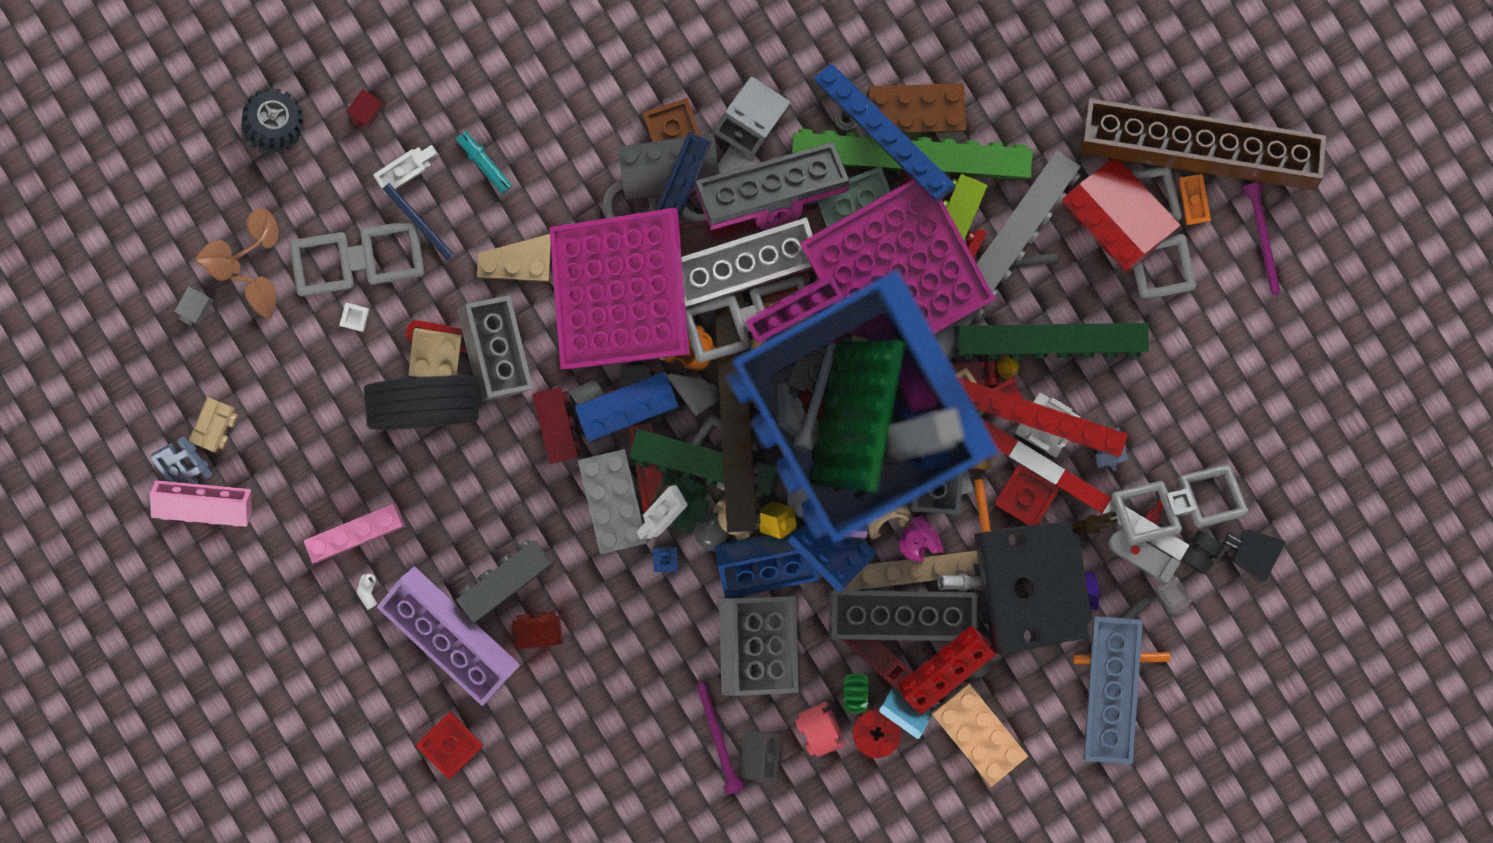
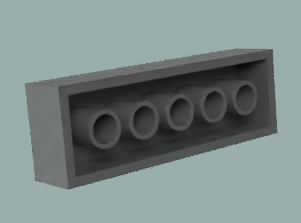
M829 590V639L953 641L962 631L967 630L970 626L973 625L977 629V593L842 590L839 593L837 590Z

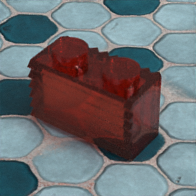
M555 611L540 612L541 617L531 618V614L516 615L517 620L511 621L514 649L564 644L561 615H555Z

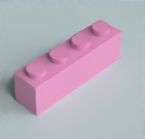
M155 480L150 492L151 518L247 527L252 514L251 489Z
M391 504L304 540V544L312 563H318L406 526L397 504Z

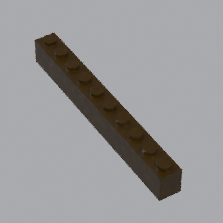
M743 291L732 294L736 297L740 309L749 307L748 299H743ZM729 306L715 309L717 348L740 342ZM751 348L718 358L727 533L756 531V524H761L760 509H755V500H759V485H754L753 476H758L757 462H752V453H757L756 438H751V429H755L752 424L755 415H750L749 406H754V397L741 404L726 377L738 370L734 360L750 352Z

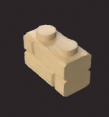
M207 397L189 442L219 453L220 449L224 450L229 440V437L226 436L229 427L233 428L238 419V414H235L237 409Z

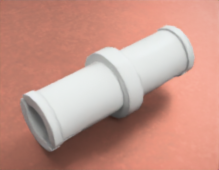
M960 573L958 576L940 575L938 579V588L940 590H958L959 592H967V590L983 591L981 576H968L965 573Z

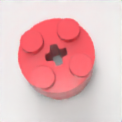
M826 701L800 712L799 718L795 720L799 732H804L808 741L805 742L810 756L815 754L817 757H820L845 746V741L840 742L838 736L843 734L833 711H827L825 708L829 705Z

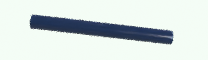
M390 183L382 188L444 258L448 260L454 253Z

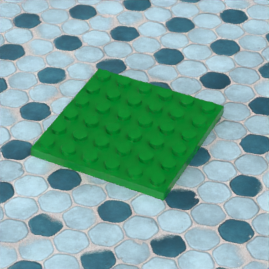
M897 340L837 342L833 348V365L827 379L829 386L823 398L824 412L818 424L820 433L818 441L814 446V465L811 466L809 471L811 485L877 492L905 342Z

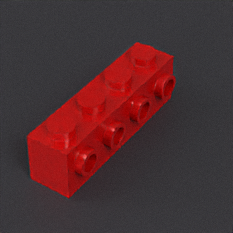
M972 625L967 630L962 631L948 645L941 648L936 655L924 662L910 676L905 677L897 686L903 698L922 715L996 654L990 643Z

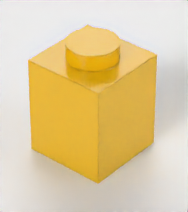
M772 501L760 509L761 524H759V529L761 533L781 539L797 529L793 507Z

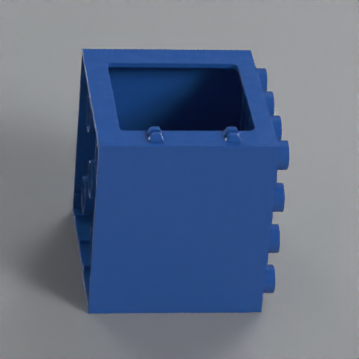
M898 269L735 359L734 363L738 370L726 376L741 404L754 397L762 413L753 418L752 424L766 449L778 442L786 456L777 460V469L791 494L803 487L808 494L809 499L801 503V510L816 539L829 532L835 543L999 452ZM879 314H884L899 341L905 342V351L935 396L937 410L942 412L954 408L957 409L964 439L955 441L956 446L951 447L950 465L923 471L904 460L896 461L891 466L886 464L881 467L877 492H865L855 499L853 493L858 490L841 489L839 491H832L828 487L811 485L809 471L811 466L814 465V461L809 453L795 450L793 448L795 437L778 425L777 394L770 383V377L773 373Z

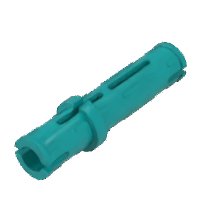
M467 130L462 133L463 135L460 134L455 140L469 155L468 159L477 164L501 195L506 190L508 191L513 184L509 182L484 152L485 148L482 145L479 146Z

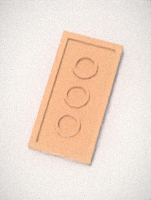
M968 682L931 712L991 787L1028 757Z

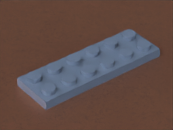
M1093 616L1084 761L1133 764L1142 619Z

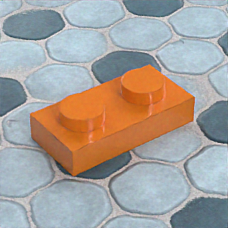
M1203 174L1178 178L1186 226L1210 222L1211 217Z

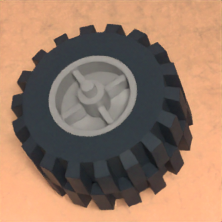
M266 88L264 93L259 90L256 92L255 97L251 95L248 98V103L245 102L242 112L241 130L244 133V139L246 142L250 141V146L253 149L257 146L259 148L258 152L263 153L266 150L269 151L268 155H274V151H278V154L284 153V148L289 151L293 147V143L296 144L298 142L303 124L301 105L297 106L298 100L295 97L293 99L290 98V93L285 92V94H282L281 89L276 88V92H273L271 88Z

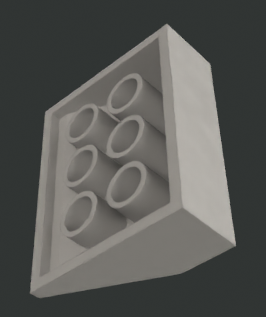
M796 596L719 598L721 695L746 696L799 693Z

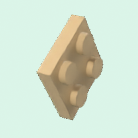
M415 328L413 331L408 376L458 375L462 335Z

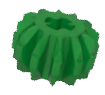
M860 673L846 674L843 682V709L851 714L865 713L868 706V678Z

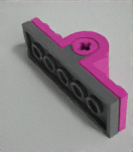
M833 142L696 180V193L711 230L752 218L756 226L763 230H769L796 221L802 214L803 204L849 191V178Z

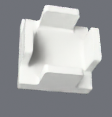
M1040 392L1033 401L1034 403L1080 418L1068 406ZM1021 424L1014 433L1054 458L1058 456L1061 449L1068 442L1066 439Z

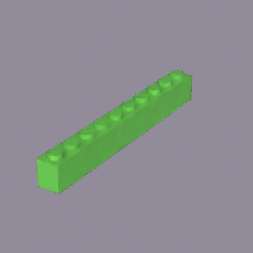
M799 129L798 133H793L792 153L833 142L844 168L873 170L881 167L883 171L902 172L903 170L871 137H860V133L847 132L846 136L836 135L837 132L822 131V134H813V130ZM919 137L917 141H912L945 175L960 176L963 174L968 177L1028 181L1031 178L1033 149H1027V145L1013 144L1012 147H1003V143L990 142L989 146L979 145L978 141H965V144H955V140L941 139L940 143L932 142L931 138Z

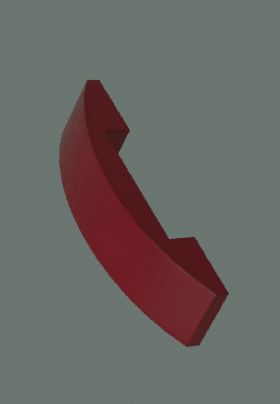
M841 639L900 693L897 685L905 677L910 676L913 671L878 640Z

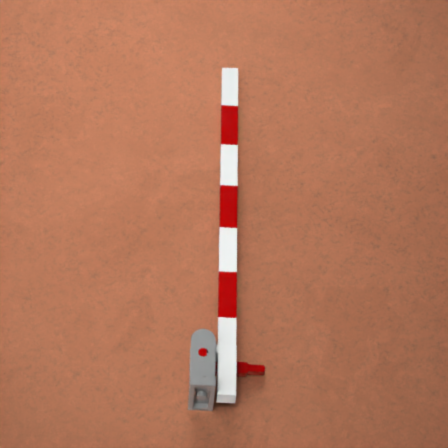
M846 336L840 342L852 341V339ZM980 418L997 450L1101 514L1114 511L1117 515L1111 497ZM1161 499L1158 500L1154 509L1150 510L1145 518L1125 507L1135 534L1160 528L1156 524L1161 518L1160 513L1164 508ZM1118 515L1111 518V520L1118 518V524L1121 525ZM1124 530L1117 531L1110 536L1109 547L1113 553L1154 577L1155 580L1162 584L1169 582L1181 563L1179 561L1189 547L1188 544L1173 535L1135 545L1128 543Z

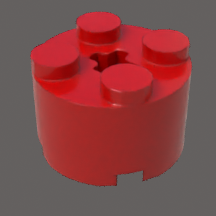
M871 708L866 710L865 713H861L855 719L852 726V737L856 747L864 755L871 758H883L891 755L901 741V727L880 713V708ZM880 727L883 735L874 739L870 731Z

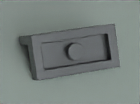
M753 730L744 731L740 778L760 782H776L782 734Z

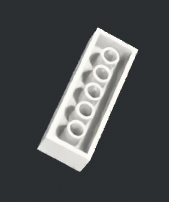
M803 218L682 257L685 307L729 296L813 269L799 242L812 236L808 219Z

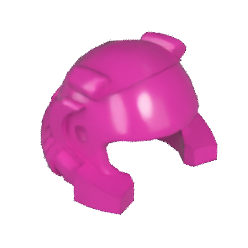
M923 516L914 517L900 536V551L906 559L924 562V552L927 547L932 553H944L937 530Z

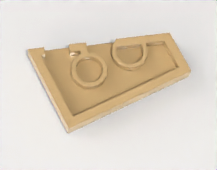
M550 234L478 253L477 278L549 282L551 259Z

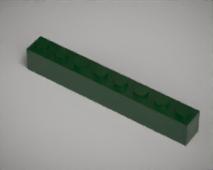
M1148 323L955 326V354L962 355V359H976V354H986V359H1000V354H1009V359L1024 358V354H1033V358H1047V353H1056V358H1071V353H1080V357H1094V353L1103 352V357H1118V352H1127V357H1141V352H1149Z

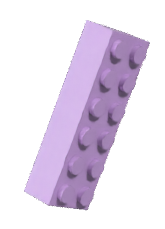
M415 566L398 580L377 606L386 617L482 706L520 666L518 662L476 623H473L456 604Z

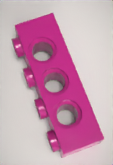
M832 273L749 316L745 320L756 342L759 343L844 298Z

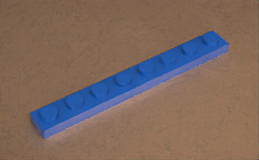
M832 63L814 77L815 83L936 203L955 189L954 182Z

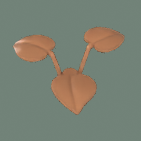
M262 208L252 211L247 218V230L250 236L256 239L255 243L232 256V250L226 242L215 240L207 244L199 252L195 262L204 267L218 281L231 278L233 282L237 280L249 282L250 284L245 287L247 301L258 314L266 319H270L277 300L273 284L265 277H257L254 281L251 277L238 276L241 266L237 259L259 246L260 243L263 247L269 249L278 240L277 222L269 210Z

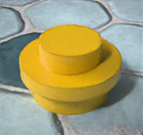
M1003 355L998 359L997 371L1001 377L1010 379L1018 373L1019 364L1016 359H1009V355Z

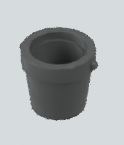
M594 379L576 388H569L567 391L574 406L604 395Z

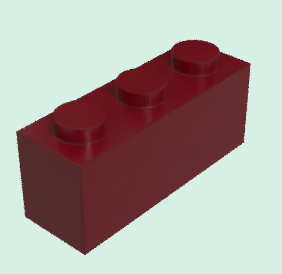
M557 387L532 394L549 463L552 465L579 458L578 452H581L582 449L579 438H574L572 429L576 428L573 414L568 415L566 406L570 405L567 391L562 392V388Z

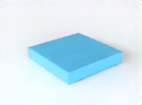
M892 686L879 712L919 739L931 719V712L934 709L929 708L920 715L903 698L901 692L899 693Z

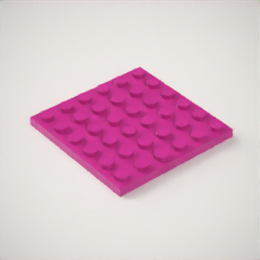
M913 179L799 242L818 279L832 273L844 298L832 303L833 305L897 269L933 334L995 300L992 291L942 199L936 203ZM879 314L878 316H876V317L870 319L869 321L863 323V324H867V323H871V322H873V321H875V320H884V319H886V321L888 322L889 326L891 327V325H890L888 319L886 318V316H885L884 314ZM863 324L848 332L851 339L853 336L866 338L863 333Z
M669 208L549 227L560 370L689 354L678 209Z

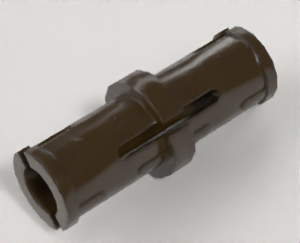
M1110 511L1099 516L1090 515L1085 520L1072 522V530L1078 528L1073 533L1079 537L1087 533H1099L1101 529L1115 527L1118 525V518L1109 519L1117 515L1114 511Z

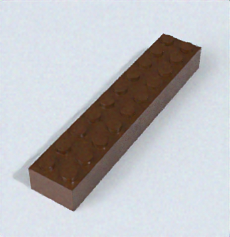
M1089 98L1084 111L1079 153L1316 191L1323 179L1326 135Z

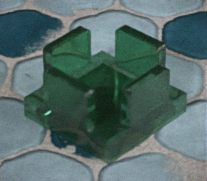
M663 473L651 506L668 487L677 485L687 506L668 527L684 534L692 535L696 524L704 522L710 501L705 500L708 490L703 488L704 485L686 477H676L669 473Z

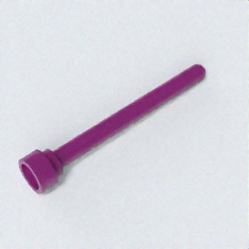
M1263 183L1247 184L1243 186L1244 192L1252 202L1270 291L1272 295L1277 296L1280 294V287L1261 202L1262 192L1264 191Z
M700 681L697 683V689L726 778L724 780L725 785H723L725 794L728 795L744 790L742 780H739L738 776L734 774L706 683Z

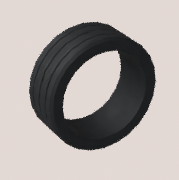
M446 375L393 379L369 383L364 387L366 424L369 429L391 430L437 427L469 423L479 419L477 384L473 376Z

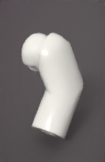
M370 573L364 574L360 578L357 587V594L367 610L378 604L372 595L376 578Z

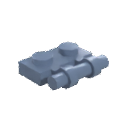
M185 436L176 441L181 449L176 450L171 443L155 451L150 456L168 482L198 484L197 474L200 473L204 480L212 476L208 469V463L205 459L202 460L195 451L196 447L192 442L189 443ZM188 457L194 466L189 467L183 458Z

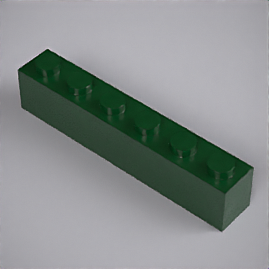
M637 429L630 453V458L634 459L633 464L647 467L648 463L657 465L656 470L670 474L672 469L679 471L680 477L694 480V476L704 478L703 483L717 486L718 482L724 484L723 452ZM757 462L758 476H753L754 485H759V498L763 499L764 495H770L777 467Z

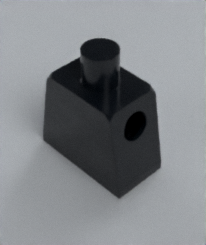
M1244 530L1241 537L1228 532L1223 545L1234 550L1230 557L1233 563L1257 581L1265 583L1286 541L1252 530Z

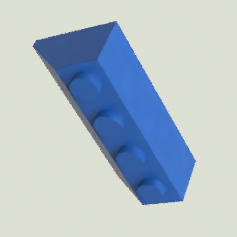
M665 372L577 405L575 409L586 438L591 443L625 430L628 427L679 409L667 375Z
M799 529L792 531L781 539L766 535L715 546L725 598L819 581L818 571L788 542Z

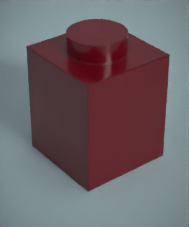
M362 89L346 112L351 116L349 121L360 129L364 125L369 129L385 105L372 94Z

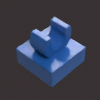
M677 547L653 548L654 572L678 571Z

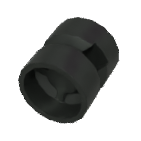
M1197 530L1191 540L1192 547L1187 548L1181 560L1198 572L1207 575L1213 565L1212 558H1218L1224 545L1208 534Z

